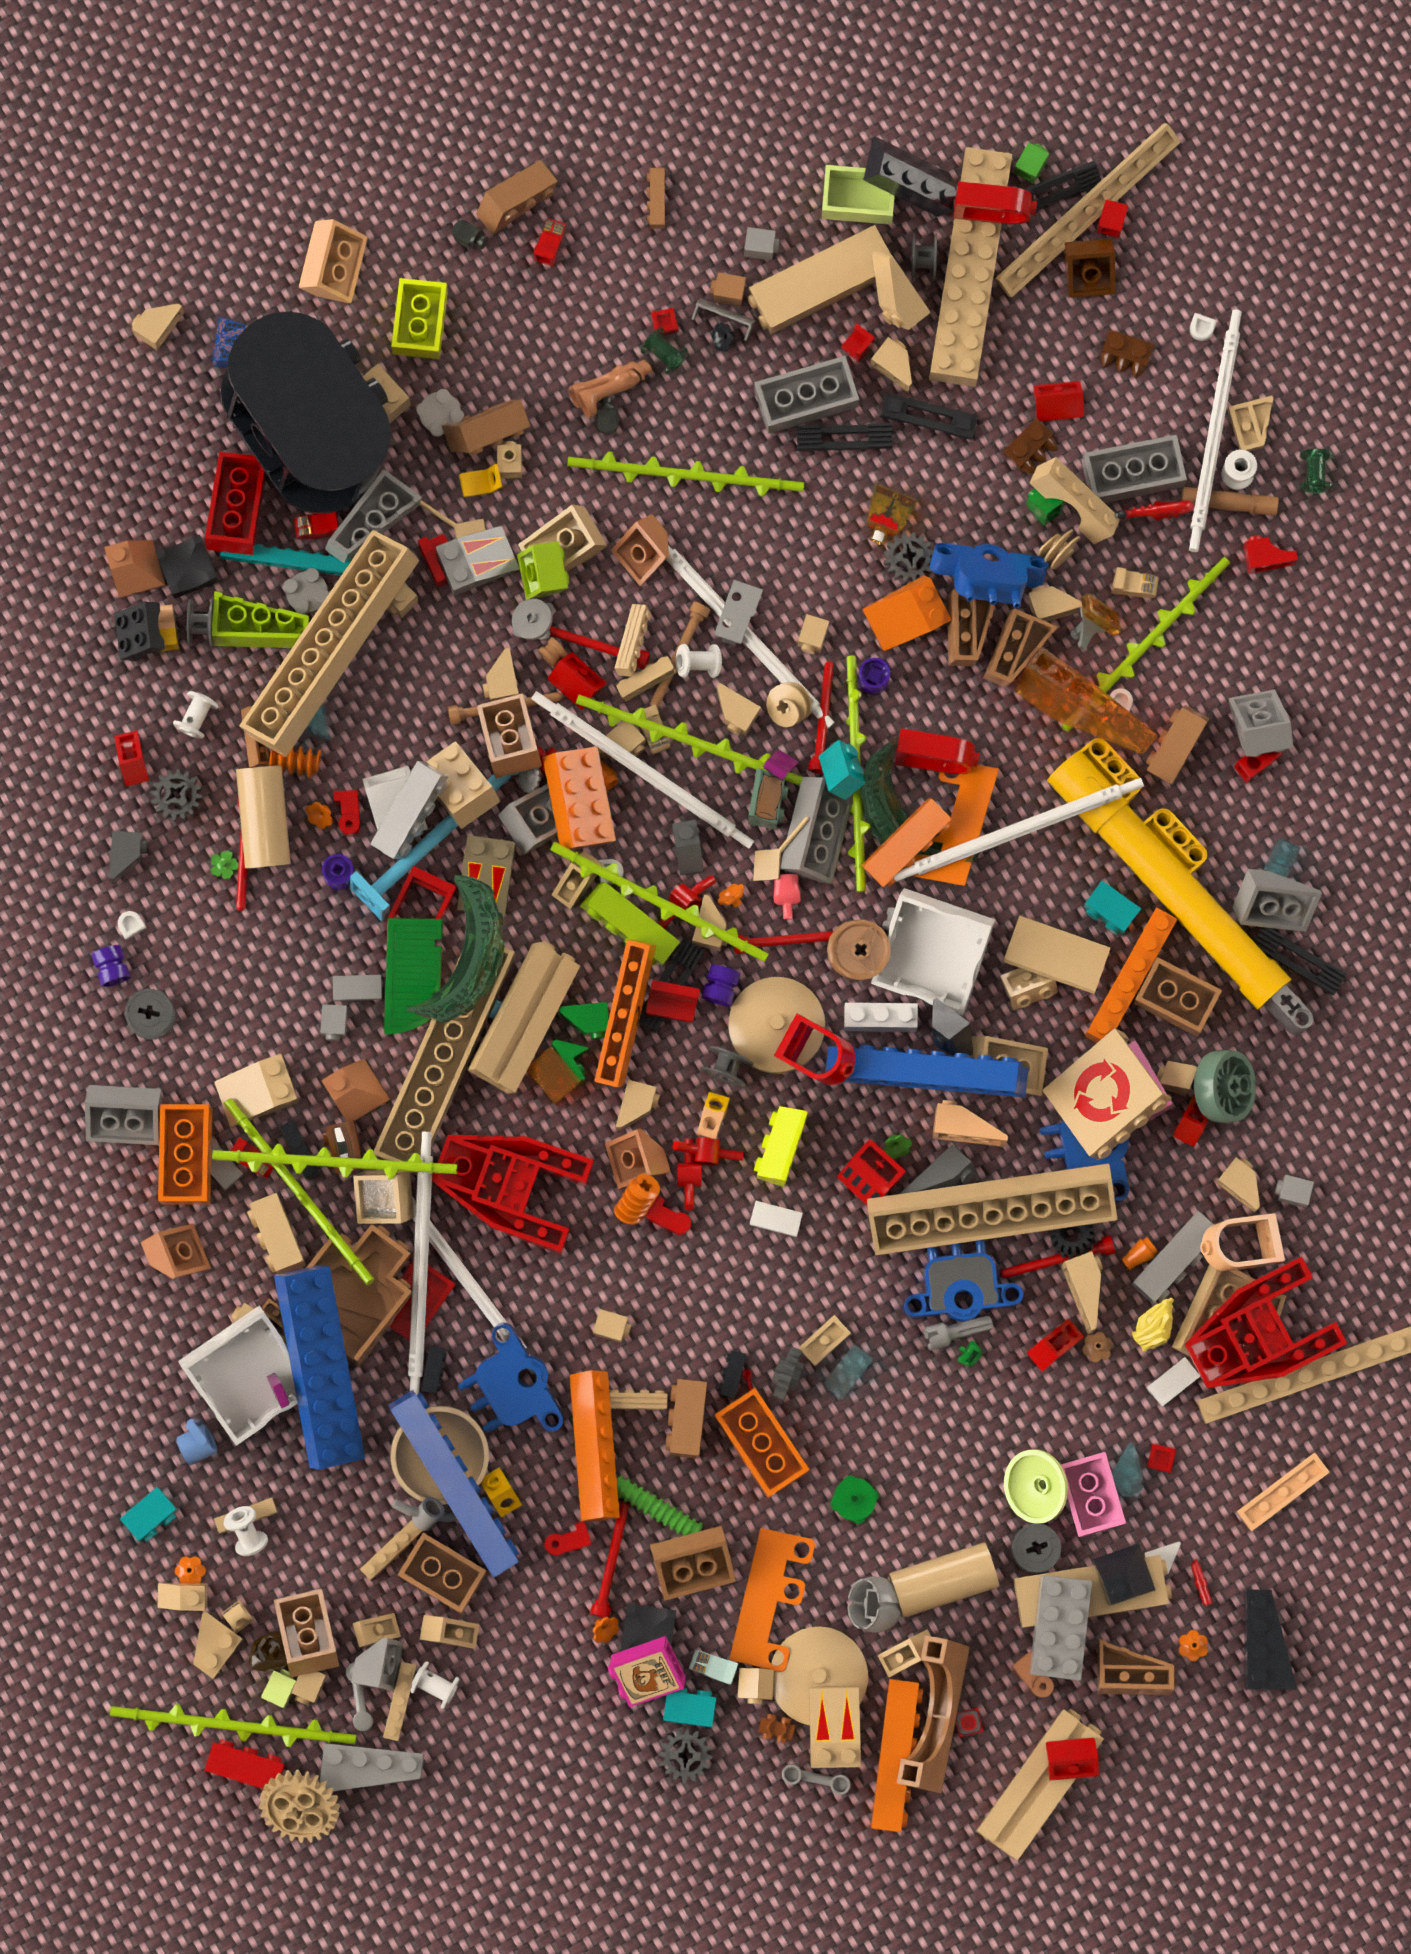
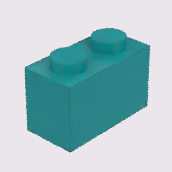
M837 740L819 755V760L828 791L846 800L865 784L856 748L851 744Z
M1104 881L1100 882L1083 907L1086 909L1085 913L1096 921L1099 918L1106 924L1105 928L1115 935L1117 933L1123 935L1141 910L1140 907Z
M156 1487L123 1515L120 1520L140 1543L144 1540L149 1542L158 1534L156 1529L162 1524L167 1526L176 1519L175 1513L179 1510L162 1490Z
M686 1688L667 1694L663 1721L712 1728L716 1697H711L712 1692L697 1690V1695L688 1694Z

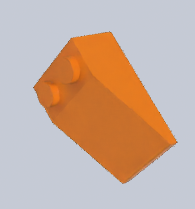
M925 575L862 609L883 651L926 634L952 620L931 578Z

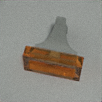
M1090 593L1081 597L1082 607L1080 612L1082 621L1070 634L1073 639H1079L1078 647L1086 650L1090 639L1095 633L1107 632L1115 636L1121 632L1119 613Z

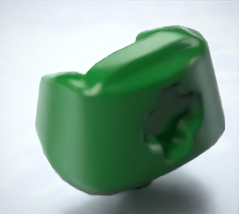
M970 1341L967 1348L962 1345L959 1347V1350L963 1353L957 1360L959 1363L971 1367L981 1357L982 1349L974 1341Z

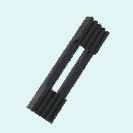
M1091 161L1024 190L1029 191L1032 194V201H1035L1033 195L1075 178V185L1036 200L1037 212L1038 209L1071 195L1093 189L1101 181V177L1099 176L1097 164L1095 161Z
M886 393L880 415L881 418L949 433V435L968 440L973 439L978 415ZM907 407L953 418L952 425L906 414Z
M892 423L797 426V451L892 448ZM868 433V441L821 442V435Z
M1262 927L1254 940L1255 944L1267 956L1333 996L1347 975L1288 940L1272 928ZM1281 944L1319 967L1321 971L1318 976L1276 952L1279 945Z
M684 938L659 981L667 983L677 964H680L686 969L678 980L677 985L684 986L705 950ZM647 999L641 1010L639 1024L656 1033L665 1018L646 1014Z

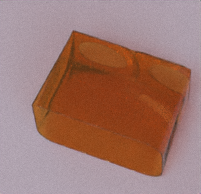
M551 1046L531 1063L526 1071L555 1106L561 1104L583 1086V1083L575 1088L581 1080Z

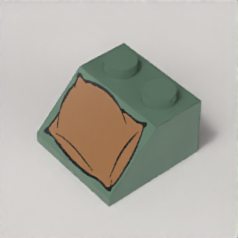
M762 769L756 770L748 825L777 829V823L783 822L785 809H780L781 800L787 799L789 787L784 785L785 778L781 780L770 772Z

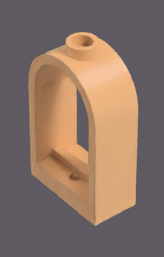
M1275 1213L1228 1219L1210 1226L1203 1235L1201 1252L1207 1262L1220 1271L1270 1266L1285 1261ZM1256 1224L1262 1259L1233 1262L1226 1258L1219 1246V1235L1222 1229L1225 1227Z

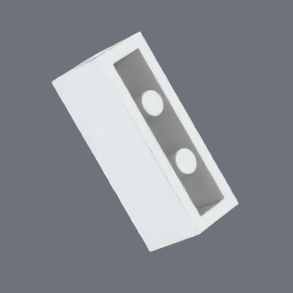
M845 1003L844 1031H917L918 1003Z

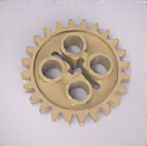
M287 1770L285 1776L278 1773L276 1779L271 1777L269 1783L265 1784L259 1799L261 1801L259 1809L263 1810L261 1817L267 1818L265 1824L274 1825L272 1832L282 1831L281 1838L288 1834L290 1835V1841L298 1837L300 1843L303 1842L305 1837L311 1843L314 1836L321 1840L323 1834L329 1835L330 1830L334 1829L338 1820L340 1804L336 1803L338 1796L332 1795L334 1789L325 1788L327 1781L319 1783L318 1775L313 1779L309 1778L310 1774L308 1771L304 1776H301L299 1770H296L295 1775H292Z

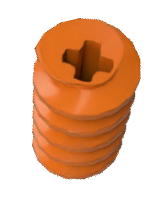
M300 746L297 752H294V748H292L287 757L271 749L269 766L282 765V773L288 767L289 775H293L297 769L299 777H302L306 771L307 777L311 779L315 773L316 775L318 773L321 750L319 749L316 755H313L312 748H309L306 754H304L303 747Z
M644 1173L632 1179L615 1205L614 1213L616 1217L626 1224L634 1225L640 1223L660 1192L658 1182L652 1176Z

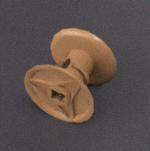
M866 920L847 921L838 926L830 936L827 945L828 960L834 970L843 977L853 980L870 979L881 973L888 964L891 953L890 941L884 930L874 922ZM855 945L863 946V948L861 949V952L863 953L862 955H855L854 952L857 950L855 948Z

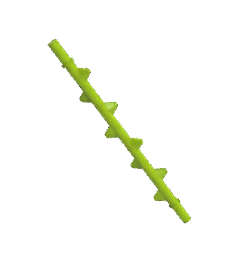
M608 451L602 460L568 457L567 466L623 472L627 482L632 483L637 474L667 477L671 487H676L681 479L712 482L716 492H720L726 483L755 486L760 497H764L770 488L777 489V491L782 489L803 492L804 482L781 480V478L769 479L748 476L744 466H740L734 475L705 472L701 461H696L690 470L660 467L657 458L653 456L646 465L616 462L613 453Z
M1223 557L1208 573H1205V577L1201 581L1190 579L1187 582L1190 592L1172 611L1160 609L1157 612L1160 623L1140 644L1130 642L1127 644L1130 655L1111 674L1099 672L1096 675L1100 686L1081 706H1077V710L1061 725L1065 731L1069 732L1083 716L1087 715L1090 709L1102 711L1105 708L1102 696L1121 677L1133 678L1135 676L1132 665L1151 645L1162 648L1166 645L1163 633L1181 614L1193 615L1195 613L1193 602L1211 583L1215 582V579L1230 564L1227 558Z
M847 656L846 683H848L849 716L846 724L850 726V744L856 748L861 766L860 746L866 741L867 737L859 732L858 700L861 697V692L857 689L859 679H857L856 656ZM863 786L852 794L853 804L850 809L854 819L855 844L849 849L848 855L855 858L854 869H856L857 892H866V873L861 865L865 862L864 834L871 827L869 823L863 821Z
M580 694L576 700V704L598 711L599 714L601 712L608 715L609 726L614 727L622 720L649 730L651 742L655 743L662 736H666L692 746L693 756L696 758L706 751L733 761L736 773H741L747 767L765 770L763 766L767 759L771 757L770 754L766 753L759 760L734 752L730 749L729 740L726 738L715 745L688 735L687 725L684 722L672 729L647 720L645 709L641 707L631 714L604 704L603 701L599 702ZM791 772L785 778V781L800 786L802 776Z
M556 842L553 843L550 849L570 860L572 864L573 862L578 864L582 878L595 873L620 886L623 897L635 894L660 907L661 919L667 920L675 915L700 928L703 939L715 936L740 949V952L744 951L765 962L769 953L749 944L747 940L744 941L738 938L736 928L733 927L725 931L700 918L697 905L684 910L658 896L656 886L653 885L644 889L619 876L617 863L604 868L579 855V852L576 851L575 853Z
M232 1098L227 1099L224 1105L237 1120V1124L241 1125L262 1153H271V1147L248 1120V1116L244 1115ZM271 1163L350 1263L349 1266L357 1272L366 1285L371 1284L374 1278L361 1263V1259L357 1258L285 1165Z
M277 1144L271 1153L240 1152V1150H213L212 1160L237 1161V1163L240 1161L247 1162L252 1172H257L262 1163L292 1164L296 1174H301L307 1165L338 1167L345 1178H348L354 1168L384 1170L388 1179H393L398 1171L457 1174V1164L433 1163V1161L425 1163L422 1162L418 1153H413L408 1161L377 1160L372 1149H368L362 1159L331 1157L325 1147L316 1156L290 1155L285 1153L281 1144Z
M175 1704L169 1713L140 1710L137 1707L132 1709L111 1706L110 1716L131 1718L134 1721H137V1719L145 1720L150 1731H154L160 1722L190 1725L194 1736H199L205 1727L237 1731L240 1740L243 1742L248 1739L251 1733L282 1736L286 1747H291L297 1738L328 1741V1743L356 1744L357 1735L332 1732V1730L322 1731L318 1720H313L307 1729L277 1726L272 1715H267L261 1724L230 1720L226 1709H221L215 1718L184 1715L180 1704Z

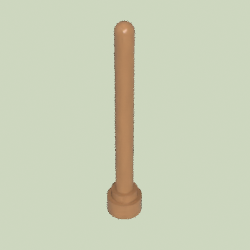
M693 602L689 610L691 612V619L671 658L675 668L678 647L681 644L689 645L699 622L707 619L711 611L708 607L698 602ZM674 675L659 683L650 706L656 705L657 708L659 707Z
M559 692L543 694L552 702H559L562 699V694ZM532 697L525 698L527 707L539 705L531 699ZM457 705L448 706L451 725L460 724V721H465L464 718L479 716L477 706L464 709L457 707Z

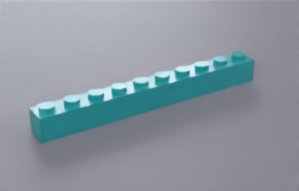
M256 544L253 556L220 552V557L224 560L303 571L314 568L318 573L339 576L343 574L353 559L351 558L346 563H343L332 554L329 556L319 552L311 554L305 550L296 552L290 548L282 550L276 546L268 548L261 544Z

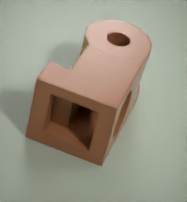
M1029 1651L1011 1667L1035 1696L1047 1697L1053 1692V1682L1047 1676L1029 1674L1032 1651Z

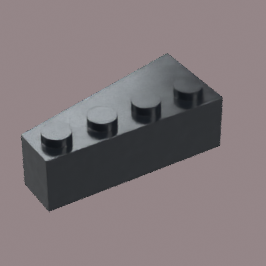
M1244 1590V1690H1297L1272 1590Z

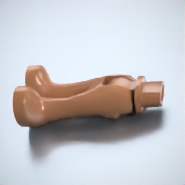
M645 360L638 363L634 361L628 362L629 364L623 366L618 365L611 372L600 377L570 386L568 389L574 405L578 409L582 408L586 417L591 418L597 413L596 403L607 396L626 391L637 385L639 381L645 380L644 376L652 372L651 366Z

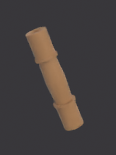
M1183 487L1181 501L1190 500L1194 503L1195 507L1198 488ZM1211 491L1209 508L1249 512L1251 515L1276 516L1278 497L1255 495V493L1247 495L1235 492Z

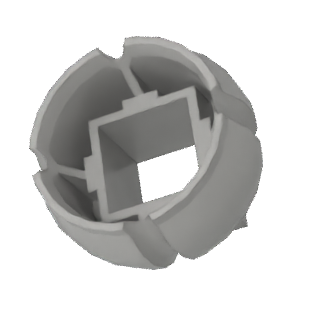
M870 1576L860 1579L853 1584L848 1595V1599L852 1601V1604L848 1605L847 1609L850 1620L855 1627L867 1632L880 1633L890 1629L898 1621H902L903 1614L894 1585L890 1580L883 1577Z

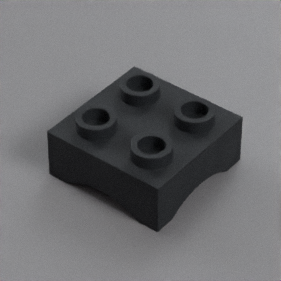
M200 534L177 545L155 551L174 599L219 582Z
M144 601L114 614L120 660L136 661L144 655L165 649L164 640L158 626L160 603Z
M627 1603L621 1651L664 1636L667 1637L670 1645H672L676 1610Z

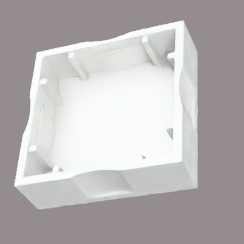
M904 888L899 895L889 926L888 938L891 948L889 962L881 973L873 977L871 984L902 995L918 997L933 1005V1000L938 998L956 1013L963 1015L967 1008L995 919Z
M260 1305L178 1361L235 1445H238L263 1428L277 1414L289 1410L297 1404L287 1344ZM272 1373L277 1375L290 1402L289 1406L280 1407L266 1376Z

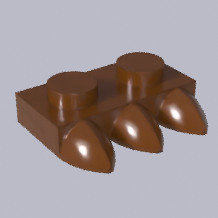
M1110 329L1101 352V363L1105 368L1117 358L1116 367L1119 373L1125 371L1132 364V375L1134 378H1137L1144 373L1154 344Z
M1036 418L1003 451V454L1023 472L1034 474L1035 466L1031 458L1038 462H1046V454L1042 447L1050 451H1057L1058 448L1053 433Z

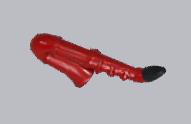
M1190 500L1177 502L1155 501L1153 505L1149 504L1148 507L1142 505L1140 508L1133 507L1132 510H1120L1115 513V517L1118 519H1129L1132 517L1151 516L1157 521H1161L1165 518L1171 519L1172 516L1177 518L1181 514L1192 512L1194 510V503Z

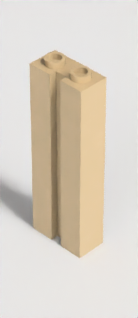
M873 225L749 287L747 299L752 309L756 308L759 310L761 316L758 317L762 328L764 330L768 329L771 335L875 283L872 253L874 251L891 255L876 226Z
M545 941L531 945L467 1069L507 1094L517 1091L580 968V965L574 962L575 959L566 953H562L560 956L554 950L555 947Z
M1160 1555L1144 1557L1156 1590L1112 1606L1108 1605L1095 1566L1015 1578L1013 1582L1021 1629L1035 1626L1041 1575L1092 1581L1088 1618L1168 1605V1599H1172L1170 1584L1165 1585L1164 1575L1168 1574L1166 1561L1161 1560Z
M1063 1709L976 1830V1832L1016 1861H1018L1076 1779L1049 1781L1046 1742L1095 1738L1096 1748H1098L1104 1740L1100 1736L1102 1731L1091 1723L1088 1727L1080 1722L1082 1717L1072 1709H1069L1068 1712Z

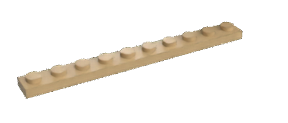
M1162 124L995 278L1007 296L1013 297L1065 249V242H1073L1102 214L1105 200L1116 202L1181 142L1169 124Z
M1411 1326L1321 1357L1284 1377L1249 1382L1198 1400L1197 1403L1205 1424L1409 1354L1411 1353Z

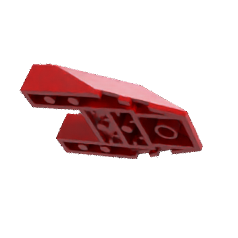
M447 1135L438 1163L457 1164V1174L434 1173L432 1182L491 1228L562 1255L570 1233L569 1228L524 1213L539 1170L586 1186L594 1166V1160L526 1136Z
M1302 1256L1237 1289L1184 1344L1206 1388L1284 1377L1347 1344L1337 1322L1331 1323L1293 1343L1273 1306L1271 1299L1313 1278Z

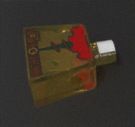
M876 484L867 518V526L874 529L870 540L876 544L883 545L887 535L899 536L915 512L918 500Z

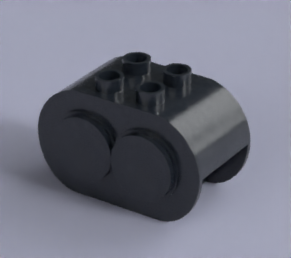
M277 312L263 316L251 323L234 342L229 354L228 367L221 383V403L226 415L285 501L301 511L313 514L341 511L357 503L378 475L390 442L389 419L382 406L388 402V397L381 384L374 377L365 381L356 368V365L361 363V357L354 344L348 338L339 342L324 323L309 315L298 312Z

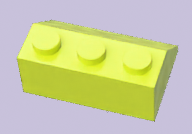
M780 1106L778 1112L773 1111L769 1125L773 1126L771 1134H765L761 1148L765 1149L763 1158L758 1157L754 1167V1171L758 1172L757 1179L782 1187L785 1186L808 1112Z

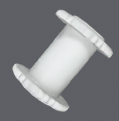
M1243 449L1230 453L1225 460L1221 472L1225 485L1233 490H1243L1251 485L1254 474L1257 471L1256 458L1252 453Z
M681 644L678 647L676 669L681 677H686L689 670H707L712 678L719 675L722 666V656L716 644H712L708 651H690L686 644Z
M189 691L187 695L193 700L182 722L174 721L173 725L191 737L202 739L204 734L199 729L209 709H218V704L201 693Z
M248 1506L232 1510L223 1521L224 1527L227 1530L235 1531L239 1539L235 1550L241 1556H252L259 1553L268 1542V1537L264 1532L256 1531L253 1525V1521L256 1519V1511Z
M425 1662L415 1675L410 1691L414 1693L417 1687L443 1700L441 1708L444 1709L450 1703L458 1688L459 1678L456 1677L453 1683L426 1670L429 1662Z

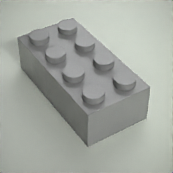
M846 356L754 382V392L768 434L859 407V397Z
M1177 435L1083 453L1081 460L1087 487L1104 503L1183 488L1187 481Z
M1046 1575L1040 1576L1029 1674L1081 1681L1092 1581Z

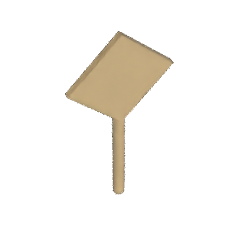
M420 501V506L455 529L456 539L485 531L483 519L456 524L423 501Z
M808 817L801 821L779 849L755 851L753 881L780 879L781 853L809 821Z

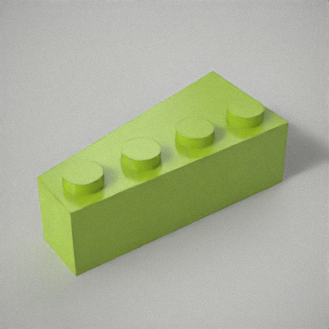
M214 591L212 622L214 646L292 648L310 622L307 615L281 608L274 609L267 607L266 604L258 602L255 604L244 601L243 598L235 596L233 598Z
M606 882L597 883L580 905L589 916L603 923L609 932L623 938L625 944L627 940L631 939L655 944L653 966L655 964L663 965L680 943L679 940Z

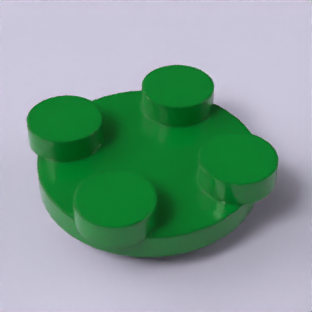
M849 1475L837 1486L830 1506L844 1519L853 1521L855 1524H862L866 1517L874 1510L879 1494L867 1481Z

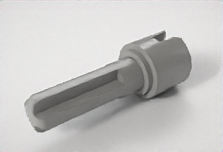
M990 1316L950 1326L942 1322L924 1327L925 1339L930 1341L928 1349L931 1351L949 1346L951 1340L993 1329V1322Z

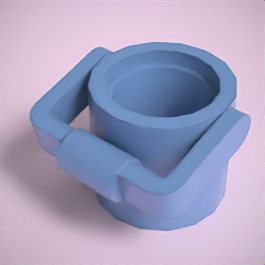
M189 1419L185 1425L189 1431L178 1436L177 1443L185 1461L191 1466L216 1454L218 1451L215 1438L207 1426L200 1419Z

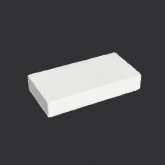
M755 1201L750 1225L797 1237L803 1213Z
M1184 1357L1150 1384L1147 1389L1162 1407L1198 1379L1200 1375Z

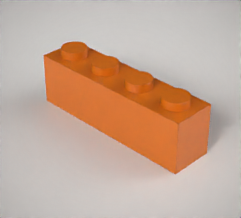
M928 798L861 866L882 887L886 884L891 886L896 881L894 876L903 867H910L916 861L914 856L920 850L925 852L933 844L931 839L937 833L942 835L950 827L948 823L951 820L950 816L932 798Z

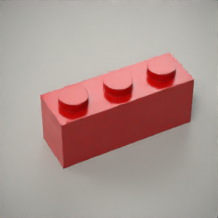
M220 1739L219 1743L213 1742L204 1771L264 1789L265 1784L269 1783L271 1777L276 1779L278 1773L283 1775L286 1764L280 1763L281 1757L267 1754L266 1758L257 1756L258 1750L244 1746L243 1751L233 1748L235 1743Z

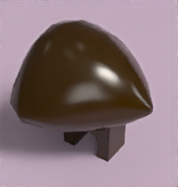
M270 1631L254 1642L249 1657V1665L252 1670L265 1672L288 1665L280 1632Z

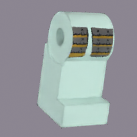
M695 1650L689 1669L731 1685L738 1663Z

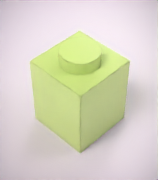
M282 1668L279 1673L273 1671L261 1698L286 1708L296 1680H293V1677L291 1678L290 1672Z

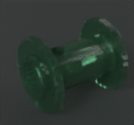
M661 327L650 334L645 340L641 353L645 354L650 351L667 366L665 374L670 375L682 365L688 355V349L685 348L679 352L662 337L664 329Z
M1319 448L1302 451L1299 457L1307 461V481L1302 482L1299 488L1307 493H1325L1333 488V484L1325 480L1326 461L1333 457V453Z

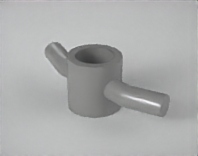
M433 1497L424 1499L419 1507L410 1506L398 1499H395L392 1504V1508L412 1516L413 1524L422 1531L431 1530L438 1521H458L453 1511L444 1512L442 1503Z

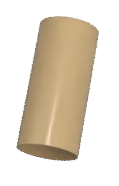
M282 765L236 769L245 868L291 864Z
M985 1542L889 1573L890 1581L894 1585L903 1618L999 1587L996 1570Z

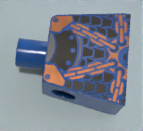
M219 317L212 358L214 367H228L232 346L248 325Z

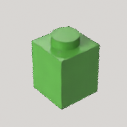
M1028 142L1015 165L1014 174L1035 184L1048 161L1049 153L1046 152L1043 146L1039 144L1033 145Z

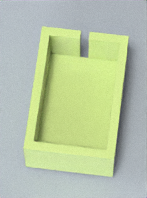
M826 165L822 219L892 225L894 195L864 181L866 168Z

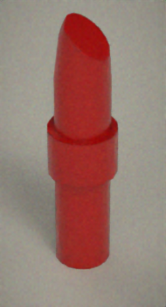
M1195 1559L1191 1564L1196 1589H1198L1203 1606L1205 1607L1213 1604L1207 1587L1206 1577L1203 1575L1199 1562Z

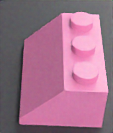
M1106 1452L1061 1464L1067 1478V1499L1078 1537H1084L1126 1524Z

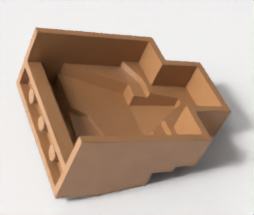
M371 1224L354 1247L351 1245L353 1243L351 1239L342 1233L340 1234L374 1278L371 1284H365L357 1272L349 1266L350 1263L330 1238L306 1267L309 1268L317 1265L330 1266L346 1358L358 1368L412 1296V1291L409 1290L410 1284L400 1277L398 1280L395 1279L396 1275L411 1258L408 1252L410 1248L400 1240H397V1242L393 1241L388 1237L390 1233L380 1225L376 1228Z

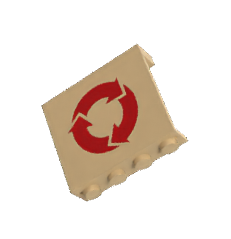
M1116 1028L1042 1090L1087 1154L1097 1160L1109 1156L1116 1145L1128 1140L1130 1134L1136 1128L1144 1126L1148 1122L1149 1117L1155 1112L1163 1110L1167 1106V1102L1172 1099L1170 1095L1161 1091L1127 1044L1129 1039L1126 1034Z

